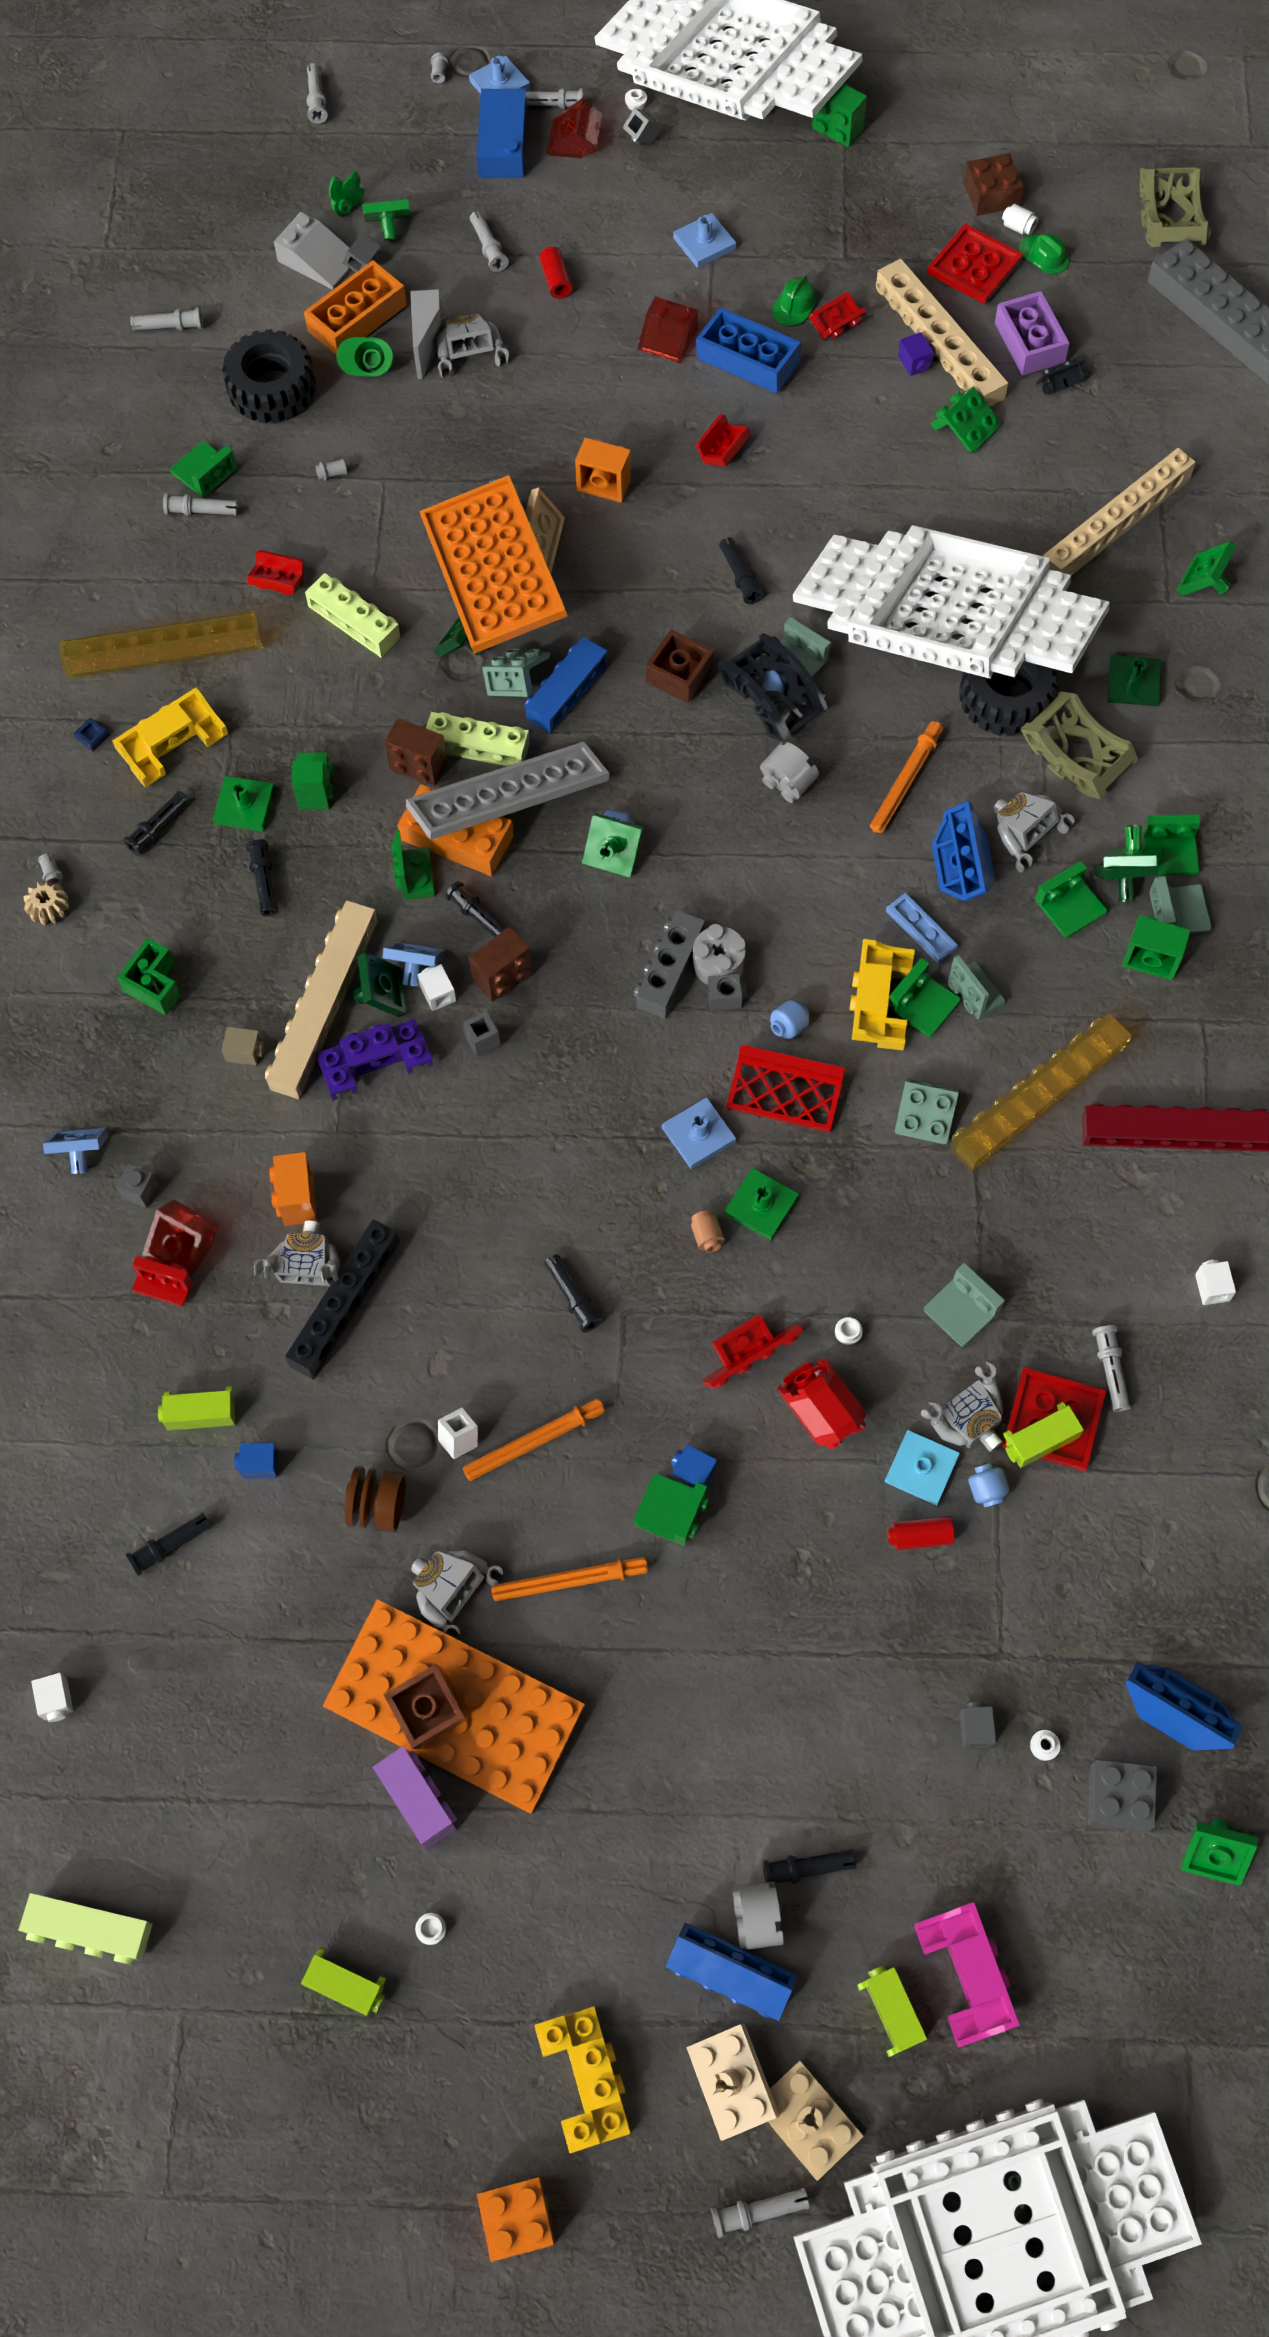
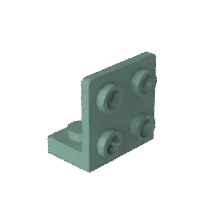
M792 617L785 622L784 637L780 643L801 662L813 678L829 660L831 642ZM782 673L786 679L787 685L789 686L788 675Z
M519 648L506 650L503 656L492 658L490 663L482 667L487 695L516 697L532 695L533 689L529 669L550 658V653L540 652V649L520 652Z
M1165 876L1155 877L1149 892L1155 918L1164 923L1181 925L1183 928L1190 930L1189 934L1210 932L1211 923L1201 885L1171 887L1170 885L1167 886Z
M959 955L954 957L948 984L952 992L959 994L962 998L964 1006L970 1014H974L980 1020L1004 1006L1005 999L975 961L966 965Z
M906 1078L894 1132L899 1135L947 1144L959 1089Z
M963 1263L956 1270L954 1279L924 1306L923 1311L961 1347H964L1001 1311L1005 1300Z

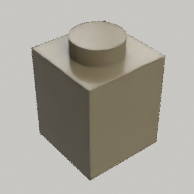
M227 1027L221 1050L225 1061L257 1066L258 1058L263 1056L265 1043L261 1040L259 1032L256 1030Z

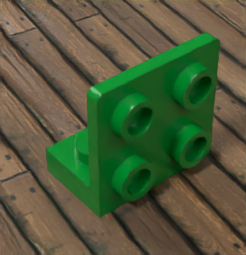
M202 441L172 466L170 471L172 475L204 498L231 475L237 467L233 451L226 445L217 452L206 442Z
M1199 814L1147 816L1142 830L1144 847L1164 846V857L1157 865L1158 875L1155 876L1198 874L1199 865L1195 835L1200 825Z
M396 830L395 840H391V849L394 856L393 870L397 891L402 890L404 900L435 897L429 847L404 850L400 830Z
M1082 861L1041 884L1035 898V902L1065 938H1069L1107 913V909L1084 883L1087 867Z
M920 958L891 993L888 1010L899 1018L907 1020L909 1025L930 1038L959 1004L960 998L931 979L927 974L929 963Z

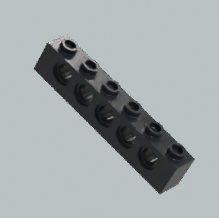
M374 1219L371 1221L339 1271V1280L332 1282L285 1355L291 1368L311 1379L315 1378L398 1247L400 1241L397 1231Z

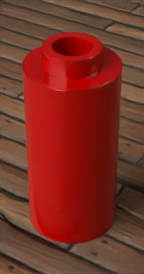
M547 247L540 253L539 260L550 294L557 299L565 298L572 292L573 287L561 250L557 247Z
M950 1516L892 1522V1528H887L889 1545H894L896 1551L954 1545V1530Z

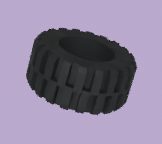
M265 329V332L260 333L258 330L252 332L250 336H242L240 342H235L230 347L231 351H227L222 363L223 378L229 401L241 415H246V418L253 421L258 419L261 423H267V421L278 423L280 422L279 420L284 418L286 420L291 419L295 413L298 415L304 410L303 406L307 407L310 403L311 397L315 392V376L310 353L307 351L306 346L301 341H298V338L291 334L287 336L286 332L280 330L273 332L272 329ZM277 370L286 373L280 379L265 383L252 380L255 376L265 371Z
M1024 661L1013 678L1023 682L1028 687L1029 692L1017 697L1001 695L995 692L987 683L993 678L1008 675L994 672L991 678L963 672L959 687L961 707L964 713H969L968 718L974 724L976 722L979 723V728L985 731L987 729L992 730V734L996 735L1006 733V736H1014L1016 732L1023 734L1021 728L1026 723H1031L1054 701L1058 687L1057 669Z

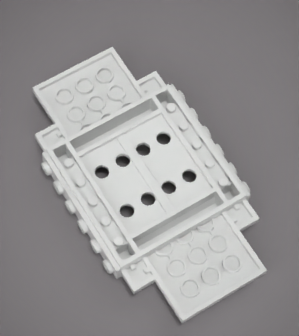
M629 0L595 36L596 45L624 54L617 62L618 70L633 75L634 83L745 121L750 115L764 119L775 105L813 118L863 62L861 53L831 44L837 37V28L821 23L820 11L785 0ZM727 26L734 27V28L726 29L725 31L722 30L723 28H725V27H727ZM762 38H768V39H770V40H764V41H762L761 43L758 42V41H759L760 39H762ZM713 40H721V42L710 44ZM749 52H757V54L746 56ZM700 54H707L705 56L698 58ZM739 65H740V66H743L742 68H738L737 70H734V68H735L736 66H739ZM689 67H695V68H696V69H691V70H689V71H687V72L685 71V70H686L687 68H689ZM725 79H731V80H733V81L725 82L724 84L721 83V82H722L723 80H725Z
M914 525L911 526L906 535L887 531L879 545L833 535L793 593V602L833 612L828 620V629L848 634L849 642L986 678H991L994 672L1015 677L1024 661L1073 673L1109 611L1110 603L1098 598L1066 591L1071 583V575L1049 570L1050 558ZM939 576L948 578L942 580L941 582L934 580L936 577ZM982 588L993 589L988 593H983L980 591ZM930 591L938 593L933 595L932 597H927L925 595V593ZM974 603H982L984 605L977 609L971 607ZM917 607L927 608V610L922 612L915 611ZM965 618L974 620L968 624L961 622ZM909 622H915L918 624L913 626L912 628H908L905 626V624ZM954 634H962L965 636L959 638L958 640L951 638V636Z
M1038 2099L1025 2104L1026 2110L1014 2113L1013 2109L996 2114L997 2120L985 2124L984 2119L966 2124V2131L955 2134L954 2130H948L937 2134V2141L925 2144L924 2140H919L906 2145L907 2151L895 2155L894 2150H890L876 2155L877 2161L870 2163L873 2172L844 2181L854 2215L793 2236L824 2337H1089L1088 2331L1099 2327L1101 2331L1118 2327L1120 2325L1119 2320L1127 2318L1125 2309L1153 2299L1142 2265L1202 2244L1156 2113L1152 2111L1095 2131L1085 2100L1082 2099L1055 2109L1054 2104L1044 2103L1043 2099ZM1009 2171H1016L1021 2177V2185L1017 2190L1010 2191L1004 2186L1003 2178ZM948 2192H956L961 2198V2205L954 2212L947 2211L943 2206V2197ZM1020 2204H1027L1032 2210V2218L1026 2224L1018 2223L1014 2216V2211ZM960 2225L968 2226L972 2232V2238L966 2245H959L954 2240V2230ZM1037 2237L1043 2243V2252L1038 2257H1030L1026 2252L1025 2245L1030 2238ZM970 2259L980 2260L983 2266L981 2276L976 2279H971L965 2274V2264ZM1043 2271L1051 2272L1055 2278V2284L1049 2291H1042L1037 2286V2277ZM983 2292L991 2294L994 2299V2306L987 2313L980 2312L976 2307V2298Z

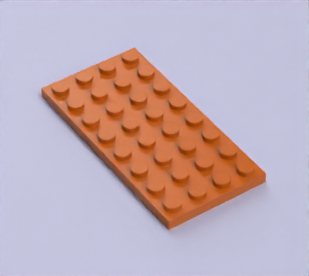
M509 475L419 511L474 654L568 616Z
M377 1599L323 1707L400 1747L403 1746L408 1751L413 1750L416 1755L533 1814L586 1704ZM437 1664L442 1667L469 1719L421 1748L413 1749L388 1705L384 1694Z

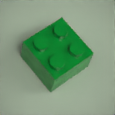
M842 84L813 117L812 128L834 139L836 142L850 147L864 131L867 96Z
M1139 915L1129 939L1122 966L1172 981L1183 958L1190 930L1178 924H1168L1158 921L1154 917Z

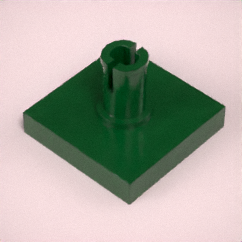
M460 617L456 619L433 650L438 656H444L462 643L473 652ZM484 650L475 653V655H480Z
M1111 655L1109 659L1108 703L1158 707L1160 701V659Z
M1093 864L1094 875L1105 880L1118 879V902L1135 901V877L1158 875V866L1104 867V864Z
M367 952L358 955L361 987L353 991L356 994L354 995L355 1001L361 1005L365 1003L396 1017L406 1014L400 967Z

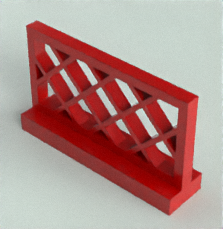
M741 1044L726 1109L830 1133L845 1075V1068ZM742 1066L754 1067L758 1076L745 1082L741 1076ZM772 1072L780 1073L784 1082L771 1088L765 1076ZM798 1078L806 1079L810 1088L797 1094L791 1082ZM761 1079L768 1091L755 1098L748 1086ZM739 1080H740V1082L742 1083V1085L737 1088L738 1082H739ZM824 1084L836 1086L834 1095L826 1100H823L817 1091V1088ZM787 1085L794 1097L781 1104L774 1092ZM743 1089H746L752 1101L744 1106L733 1103L735 1094ZM813 1091L820 1103L807 1110L800 1098ZM769 1095L773 1097L778 1107L770 1112L763 1110L758 1103ZM795 1101L799 1103L804 1111L803 1114L796 1118L789 1116L784 1109ZM832 1101L831 1108L829 1109L826 1104ZM755 1104L758 1109L752 1108L751 1106ZM823 1107L829 1115L827 1124L815 1122L810 1114ZM781 1110L784 1115L778 1114L777 1112ZM807 1116L810 1121L804 1120L803 1118Z

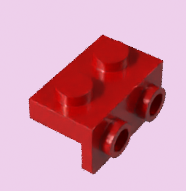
M847 291L812 312L809 318L824 341L830 336L832 339H835L844 332L843 328L848 325L851 328L858 325L862 321V315L867 310L865 307L859 309Z
M719 414L697 442L696 448L704 464L726 467L751 433L748 427L730 425L725 414Z
M259 549L256 552V565L247 575V584L256 586L259 589H271L279 591L281 594L294 595L303 583L304 561L303 559Z
M136 1256L132 1267L137 1273V1277L132 1290L135 1293L183 1307L193 1285L187 1269L178 1264H171V1266L162 1264L159 1259L152 1256H146L145 1258Z

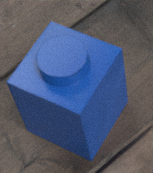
M274 1443L240 1444L239 1453H235L234 1458L235 1470H239L243 1479L277 1478L278 1449Z
M687 1444L683 1451H677L671 1462V1465L674 1466L673 1476L695 1487L696 1482L706 1486L717 1467V1460Z

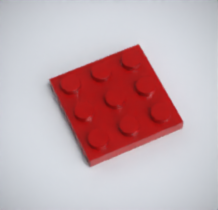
M965 223L928 266L927 274L985 305L1022 261L1023 254Z
M1023 1367L1007 1431L1010 1430L1012 1434H1015L1059 1411L1057 1405L1064 1402L1066 1406L1071 1408L1084 1430L1078 1439L1040 1459L1085 1472L1088 1467L1106 1390ZM1005 1438L1002 1446L1003 1449L1007 1447Z

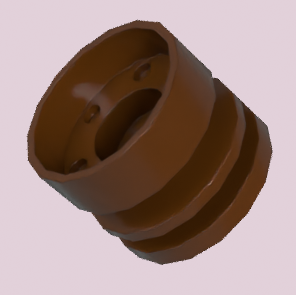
M356 1466L345 1493L346 1526H356L359 1519L360 1527L365 1529L371 1517H374L377 1531L397 1532L405 1499V1473L386 1470L380 1482H377V1473L374 1468H370L365 1476V1468Z

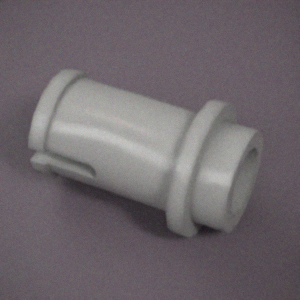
M437 52L431 57V79L434 83L439 84L445 80V68L448 66V59L445 54Z
M344 459L324 464L319 462V465H315L319 480L327 481L329 477L347 474Z
M48 853L42 854L38 858V862L44 874L42 877L44 883L49 880L52 885L57 883L60 885L63 874L58 870L54 855L50 853L48 857Z

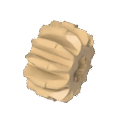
M47 880L45 885L37 881V888L28 887L29 895L24 896V909L26 913L30 915L34 922L40 920L44 926L48 920L56 924V918H64L65 914L63 911L69 910L66 892L62 890L58 883L52 885L49 880Z

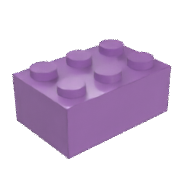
M1041 291L998 304L994 324L1022 376L1065 363L1069 341Z
M402 1746L373 1766L376 1774L426 1851L457 1831L453 1825L457 1818L446 1801L441 1804L438 1802L437 1797L441 1793L429 1775L426 1778H423L421 1775L425 1768L413 1750L407 1753Z

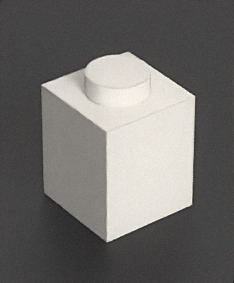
M441 964L436 967H428L417 974L420 988L432 1011L456 1001L454 988Z
M1209 1260L1202 1263L1195 1274L1202 1304L1209 1305L1229 1302L1236 1291L1228 1261Z
M463 1408L438 1420V1441L453 1459L477 1447L478 1426Z
M57 1673L31 1681L39 1717L44 1720L48 1719V1722H56L65 1719V1714L74 1712L68 1681L64 1675Z

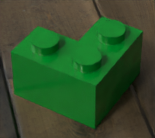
M327 752L297 753L296 761H292V786L299 810L329 809V799H334L333 784H331V777H334V764L329 762Z
M147 937L117 977L123 992L165 1016L181 996L176 982L166 977L175 964L169 949Z

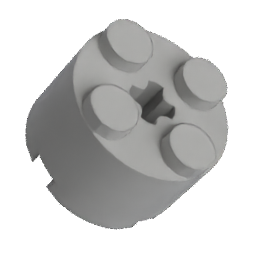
M781 742L760 765V769L764 774L762 778L764 784L770 789L778 788L782 791L781 795L790 803L799 799L817 779L819 772L815 765L809 766L806 762L809 757L802 750L788 742L785 745Z
M713 924L697 936L693 945V967L699 980L708 984V976L742 975L745 964V941L736 931Z
M775 1882L744 1885L732 1889L740 1948L750 1950L783 1945V1933L780 1930L781 1918Z

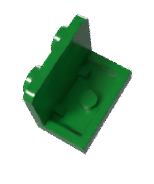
M973 386L964 392L959 390L949 398L951 403L948 406L945 404L935 412L937 417L930 423L935 431L948 424L969 452L976 451L1000 426V420Z
M660 1474L653 1475L635 1515L634 1525L685 1547L688 1538L693 1539L699 1523L695 1521L699 1512L704 1513L710 1499L709 1496H706L707 1486L696 1482L695 1487L692 1488Z

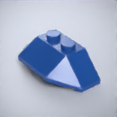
M966 801L945 810L944 820L939 826L932 844L940 891L964 902L988 893L995 880L987 835L972 804Z
M1136 1662L1126 1681V1686L1140 1719L1191 1750L1232 1749L1235 1746L1243 1726L1234 1720L1231 1712L1218 1698L1167 1667L1144 1665L1143 1663Z

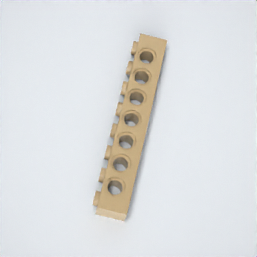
M899 259L879 269L876 282L877 291L889 301L891 308L901 315L906 325H909L916 334L922 333L934 352L933 356H936L942 363L944 370L953 376L957 385L965 391L974 386L989 407L1004 400L1008 382L903 260Z
M1180 448L1175 449L1046 552L1043 557L1050 558L1049 570L1059 571L1072 576L1189 482L1196 461Z

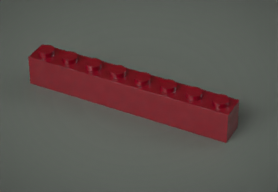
M1095 1103L1086 1106L1082 1114L1083 1146L1269 1152V1111L1261 1108L1252 1111H1240L1238 1108L1213 1110L1211 1107H1200L1198 1109H1186L1183 1106L1159 1108L1156 1105L1132 1107L1128 1104L1113 1107Z

